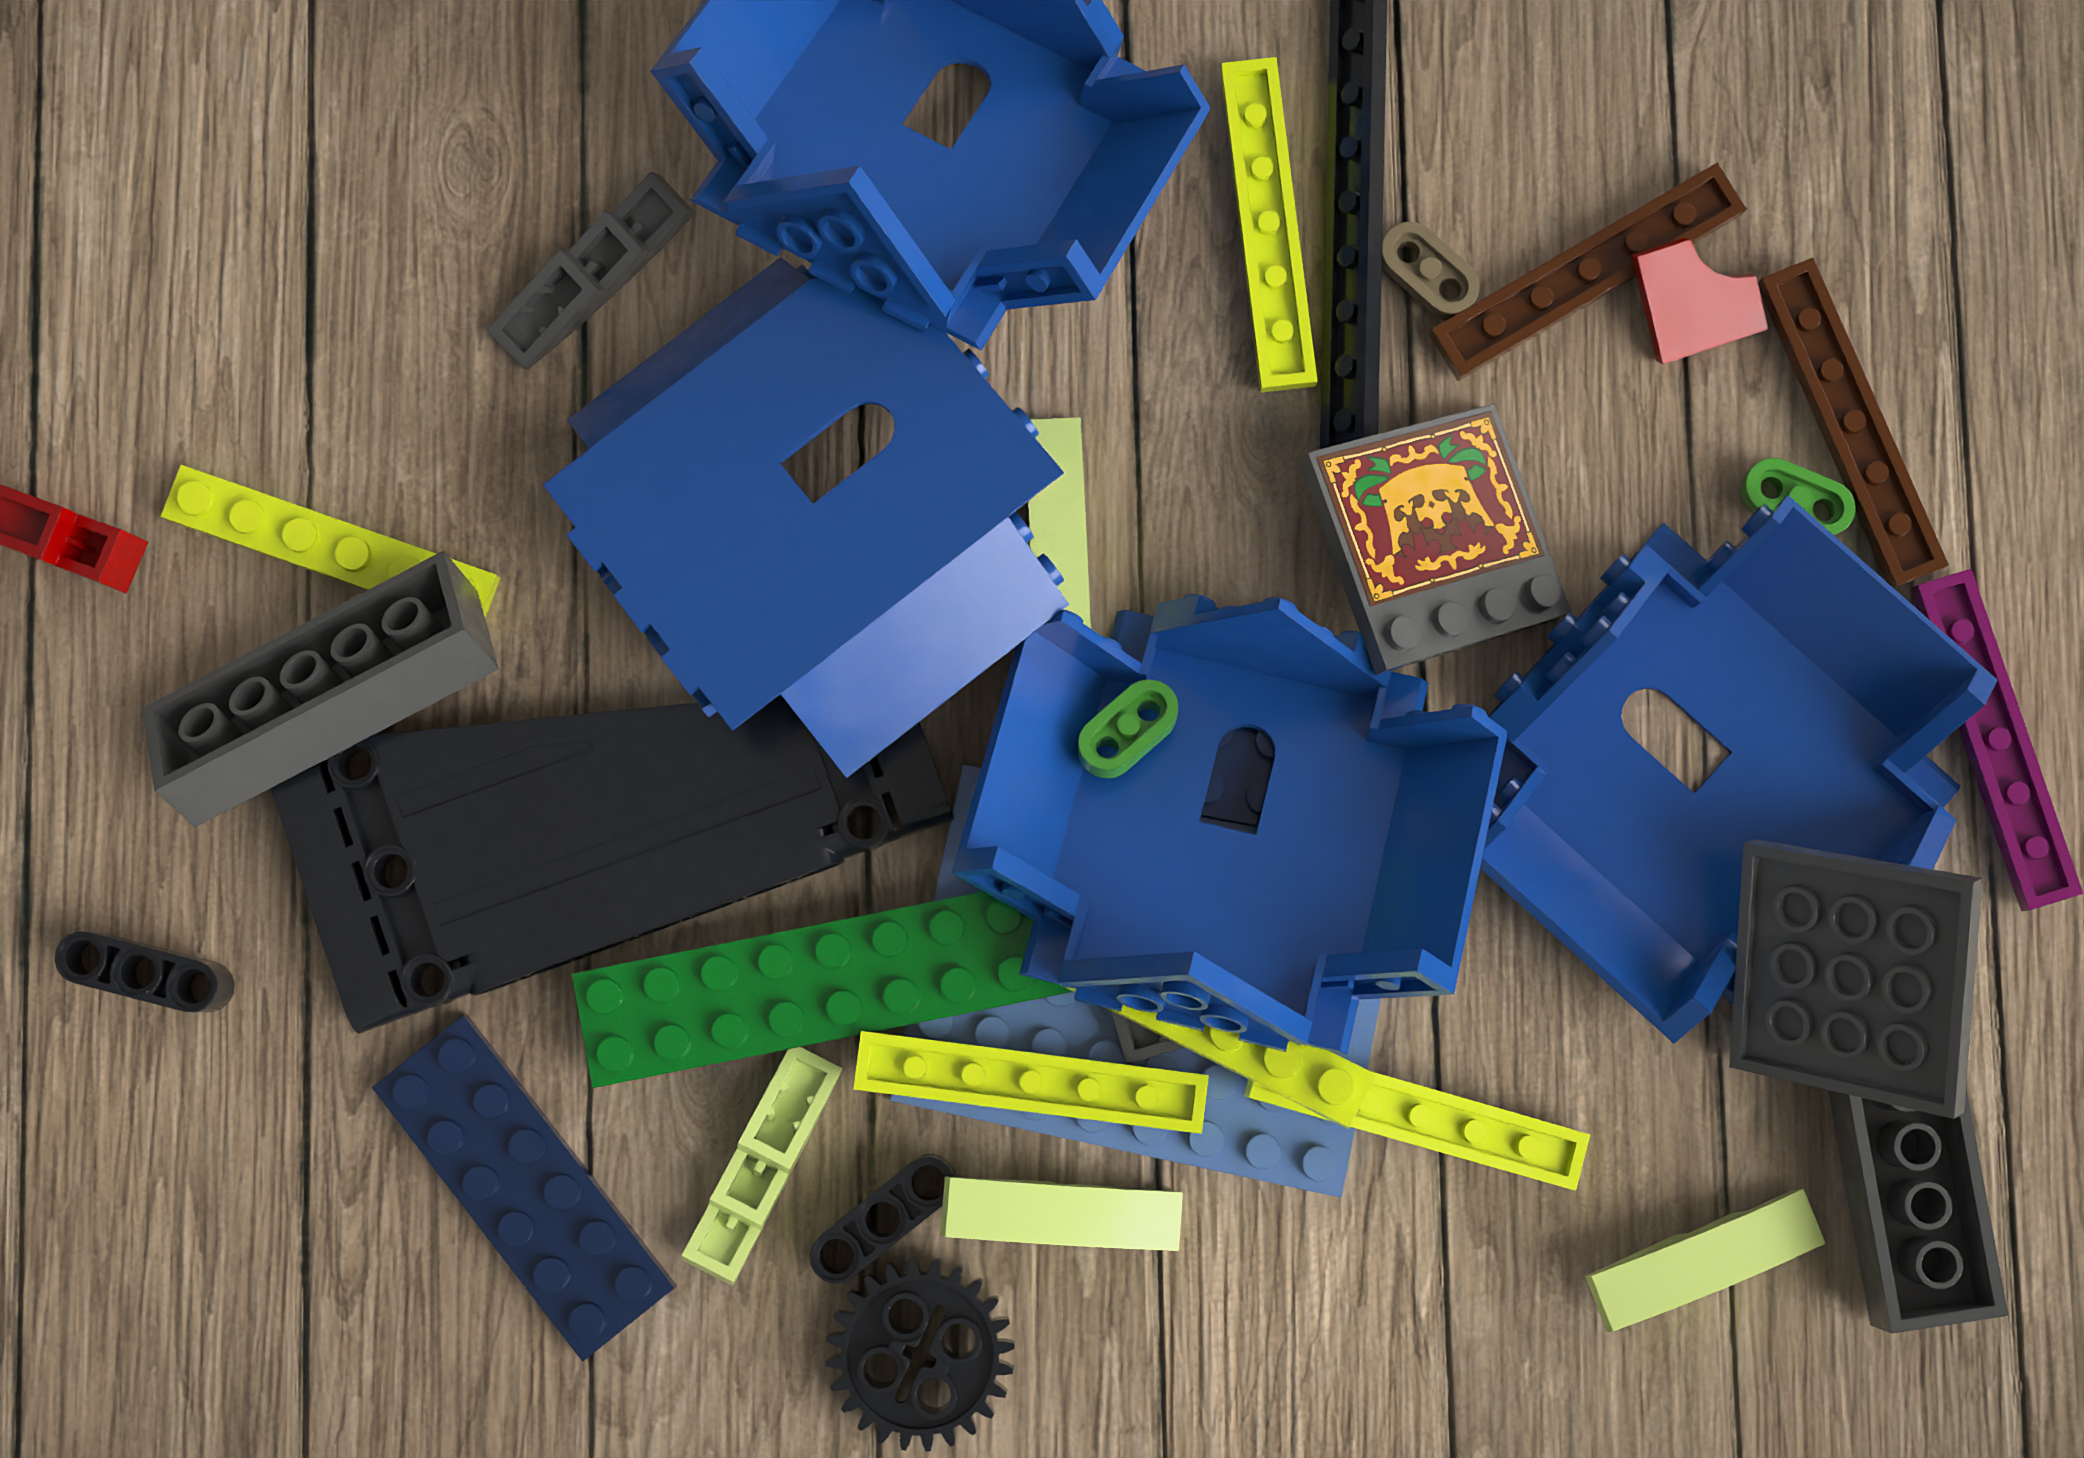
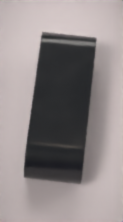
M75 932L67 935L60 941L55 951L54 961L57 971L64 979L72 983L183 1012L218 1011L230 1002L234 994L235 982L231 972L217 962L110 934ZM93 943L97 947L100 957L97 967L91 973H88L82 964V953L89 944ZM148 957L154 964L155 976L147 987H143L137 980L136 970L139 963ZM202 971L209 977L211 986L208 996L202 1002H199L192 995L191 982L194 976Z
M926 1154L914 1159L825 1230L813 1243L810 1252V1264L815 1274L823 1281L832 1284L843 1283L853 1278L942 1207L944 1191L936 1197L923 1196L916 1190L913 1177L917 1169L929 1165L937 1167L942 1171L944 1177H956L951 1163L944 1157L936 1154ZM879 1202L893 1205L900 1217L898 1228L891 1233H880L874 1230L868 1220V1213L872 1205ZM841 1239L851 1246L854 1259L850 1267L837 1270L831 1268L825 1262L823 1248L827 1241Z

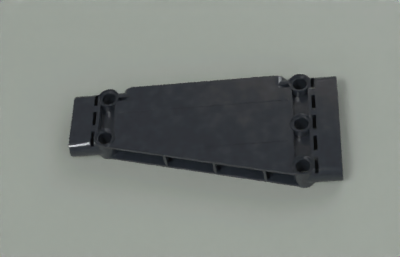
M781 694L733 731L718 712L708 717L698 703H687L372 735L271 788L345 1013L352 1028L358 1034L435 1006L447 1005L455 999L471 994V996L484 994L818 874L844 863L845 858L864 851L876 850L886 843L954 819L920 722L877 754L883 776L876 777L870 760L846 778ZM366 750L371 757L370 770L366 776L354 780L349 771L350 760L358 752ZM892 797L902 829L895 830L884 798ZM862 809L875 810L880 816V829L870 839L856 838L850 829L851 818ZM401 857L407 864V877L401 885L392 888L385 879V869L392 859ZM432 964H436L441 968L445 979L443 988L434 996L428 995L421 986L422 973Z

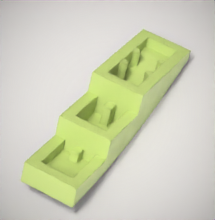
M1081 417L1030 419L1039 432L1035 439L1064 472L1063 475L1028 501L1029 529L1034 536L1030 540V549L1036 557L1044 553L1064 578V581L1057 586L1069 603L1063 610L1079 615L1083 619V624L1091 628Z
M802 1047L787 1050L744 1130L737 1149L710 1198L704 1215L681 1256L682 1261L731 1286L734 1285L799 1159L843 1068Z
M945 1177L940 1236L1066 1246L1179 1251L1183 1192L1119 1188L1102 1185L1059 1184L1049 1181Z
M1790 1190L1747 1211L1733 1212L1692 1232L1675 1234L1585 1277L1606 1331L1613 1332L1725 1289L1826 1243L1805 1190Z

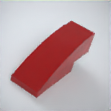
M0 484L1 546L127 594L148 541L119 528L75 513L62 506Z

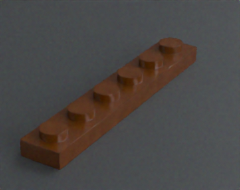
M1717 162L1434 327L1430 331L1429 336L1455 378L1459 381L1636 278L1632 254L1681 238L1691 239L1694 244L1740 217L1747 208Z
M1814 258L1762 277L1758 281L1760 294L1842 481L1854 498L1856 513L1887 583L1896 588L1949 566Z

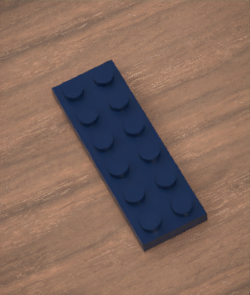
M468 1015L460 1017L372 1087L582 1362L677 1287L673 1279Z

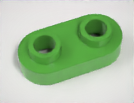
M1780 458L1764 459L1749 469L1742 479L1741 496L1745 505L1753 513L1763 504H1766L1773 510L1789 495L1834 536L1848 528L1854 519L1855 501L1851 492L1844 485ZM1762 481H1769L1774 484L1777 490L1775 499H1769L1762 494L1760 489ZM1814 503H1822L1827 507L1829 517L1826 521L1816 518L1813 513Z
M1149 679L1135 682L1083 727L1078 741V756L1082 766L1089 773L1100 778H1115L1128 771L1173 730L1177 720L1178 701L1172 689L1160 681ZM1150 709L1157 713L1158 718L1153 721H1145L1139 717L1138 713L1142 710ZM1108 745L1115 748L1117 754L1113 757L1105 758L1097 753V749Z

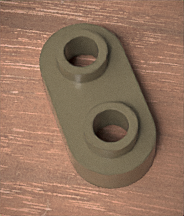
M1403 222L1395 225L1388 231L1382 242L1383 269L1429 312L1437 317L1450 319L1474 304L1480 290L1479 278L1475 270L1431 230L1417 222ZM1404 247L1410 248L1415 252L1417 260L1412 263L1403 262L1398 257L1397 251ZM1443 284L1454 286L1458 292V297L1453 300L1443 298L1439 292V287Z

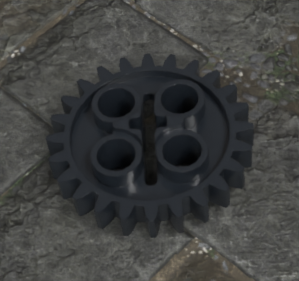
M911 1257L907 1267V1274L903 1275L899 1273L897 1267L892 1262L886 1264L885 1272L887 1281L881 1283L877 1277L868 1273L864 1280L869 1293L865 1296L859 1291L851 1289L846 1295L854 1306L855 1311L837 1310L833 1316L846 1329L845 1332L829 1333L826 1340L830 1344L841 1348V1353L835 1354L825 1361L827 1367L842 1369L843 1375L839 1376L830 1385L831 1390H849L851 1395L847 1398L841 1410L845 1413L860 1407L864 1413L857 1428L862 1431L875 1421L881 1425L878 1433V1442L881 1444L894 1431L900 1433V1447L903 1451L907 1450L913 1435L921 1437L922 1445L926 1452L931 1451L934 1434L938 1433L942 1434L950 1447L954 1446L956 1441L955 1427L961 1425L968 1433L974 1435L977 1432L976 1422L973 1417L975 1412L990 1419L994 1416L995 1411L987 1400L988 1395L1001 1398L1006 1397L1007 1389L996 1380V1375L1013 1374L1014 1365L999 1359V1354L1015 1349V1341L1007 1338H998V1332L1010 1324L1009 1316L991 1317L990 1312L996 1307L999 1297L994 1295L980 1300L977 1295L983 1283L982 1278L979 1277L973 1280L968 1286L960 1283L963 1272L962 1265L958 1264L949 1277L941 1275L940 1258L935 1257L929 1272H921L916 1257ZM902 1299L916 1302L922 1310V1322L915 1328H900L891 1318V1307L895 1302ZM942 1305L945 1307L946 1313L929 1350V1354L937 1359L935 1362L925 1360L922 1363L906 1400L900 1402L896 1399L895 1395L912 1359V1353L905 1349V1346L916 1347L919 1344L936 1306ZM954 1324L966 1325L975 1334L976 1344L966 1353H954L946 1347L943 1341L945 1330ZM878 1353L891 1356L898 1367L897 1376L889 1382L875 1381L867 1372L866 1362L869 1357ZM931 1378L941 1379L950 1388V1400L940 1407L928 1406L919 1396L918 1388L922 1382Z

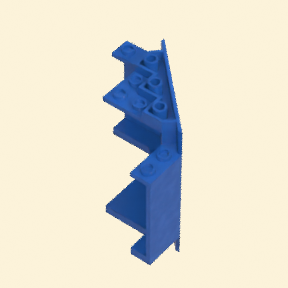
M703 0L650 71L717 159V163L690 201L738 225L736 236L777 257L782 249H785L812 263L809 273L849 294L853 292L855 287H858L884 300L885 303L883 304L882 311L922 332L930 324L981 351L1003 315L1009 309L1097 299L1211 109L1185 64L1145 71L1118 57L1124 35L1102 0ZM954 63L967 64L977 68L985 75L990 89L951 149L903 125L936 74L943 67Z
M780 257L570 417L567 421L589 449L546 481L543 486L575 526L574 529L566 534L591 568L600 574V578L611 591L614 598L638 629L645 633L646 638L661 656V659L688 694L695 698L708 717L718 712L733 731L781 694L845 777L848 778L1069 605L1057 587L1064 581V578L1044 553L1036 557L1027 543L1034 536L1022 518L1015 512L1063 475L1064 472L1035 439L1039 432L1024 411L1019 407L1012 411L986 381L989 373L972 350L968 348L962 352L946 332L930 324L922 332L882 311L883 304L885 303L884 300L858 287H855L853 292L849 294L816 276L813 277L803 264L798 268H794ZM867 404L881 406L887 410L894 419L895 431L890 443L815 503H812L781 463L850 410Z
M1789 495L1773 510L1766 504L1759 507L1740 528L1746 536L1736 546H1733L1728 540L1725 541L1708 560L1703 558L1663 522L1631 559L1622 553L1602 574L1600 579L1606 586L1578 617L1569 612L1552 629L1547 638L1554 644L1523 677L1516 670L1493 695L1500 703L1488 715L1490 719L1508 731L1480 869L1673 1044L1712 1013L1721 995L1733 1005L1743 844L1757 839L1934 869L1956 823V819L1944 807L1959 791L1960 785L1933 762L1927 754L1985 706L1997 682L1993 675ZM1651 689L1664 694L1729 752L1727 757L1694 793L1636 742L1624 728L1621 718L1622 708L1627 698L1635 691Z
M1187 594L1180 599L1158 603L1154 616L1129 610L1117 611L1110 638L1099 635L1083 624V619L1079 615L1071 611L1062 610L1015 647L951 873L1034 920L1019 975L1059 984L1065 988H1076L1074 1000L1117 1011H1121L1122 1006L1125 1005L1139 1011L1157 1012L1156 1020L1202 1032L1204 1026L1207 1025L1225 1032L1240 1033L1239 1041L1286 1052L1288 1041H1291L1297 1045H1307L1347 1055L1359 1000L1454 995L1508 731L1490 719L1485 710L1471 704H1456L1452 709L1423 711L1429 683L1422 678L1392 671L1375 675L1365 647L1363 635L1359 631L1349 630L1334 636L1329 629L1315 624L1300 613L1294 603L1283 598L1269 597L1264 599L1263 602L1243 606H1223L1218 609L1215 602L1206 596ZM1150 679L1160 681L1170 687L1177 697L1178 714L1173 730L1128 771L1115 778L1094 776L1082 766L1078 756L1079 735L1083 727L1135 682ZM1145 709L1138 713L1139 717L1145 721H1153L1158 718L1157 713L1150 709ZM1240 727H1251L1263 732L1271 740L1274 747V762L1256 835L1200 822L1218 746L1228 732ZM1108 745L1097 749V753L1105 758H1110L1117 754L1115 748Z

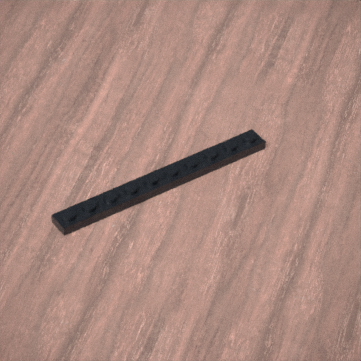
M1330 0L1320 449L1378 434L1387 0Z

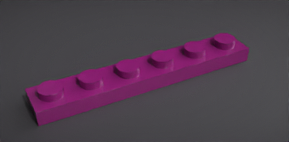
M1972 569L1910 588L1917 609L1997 679L1985 706L1958 729L2021 912L2082 895L2083 891Z

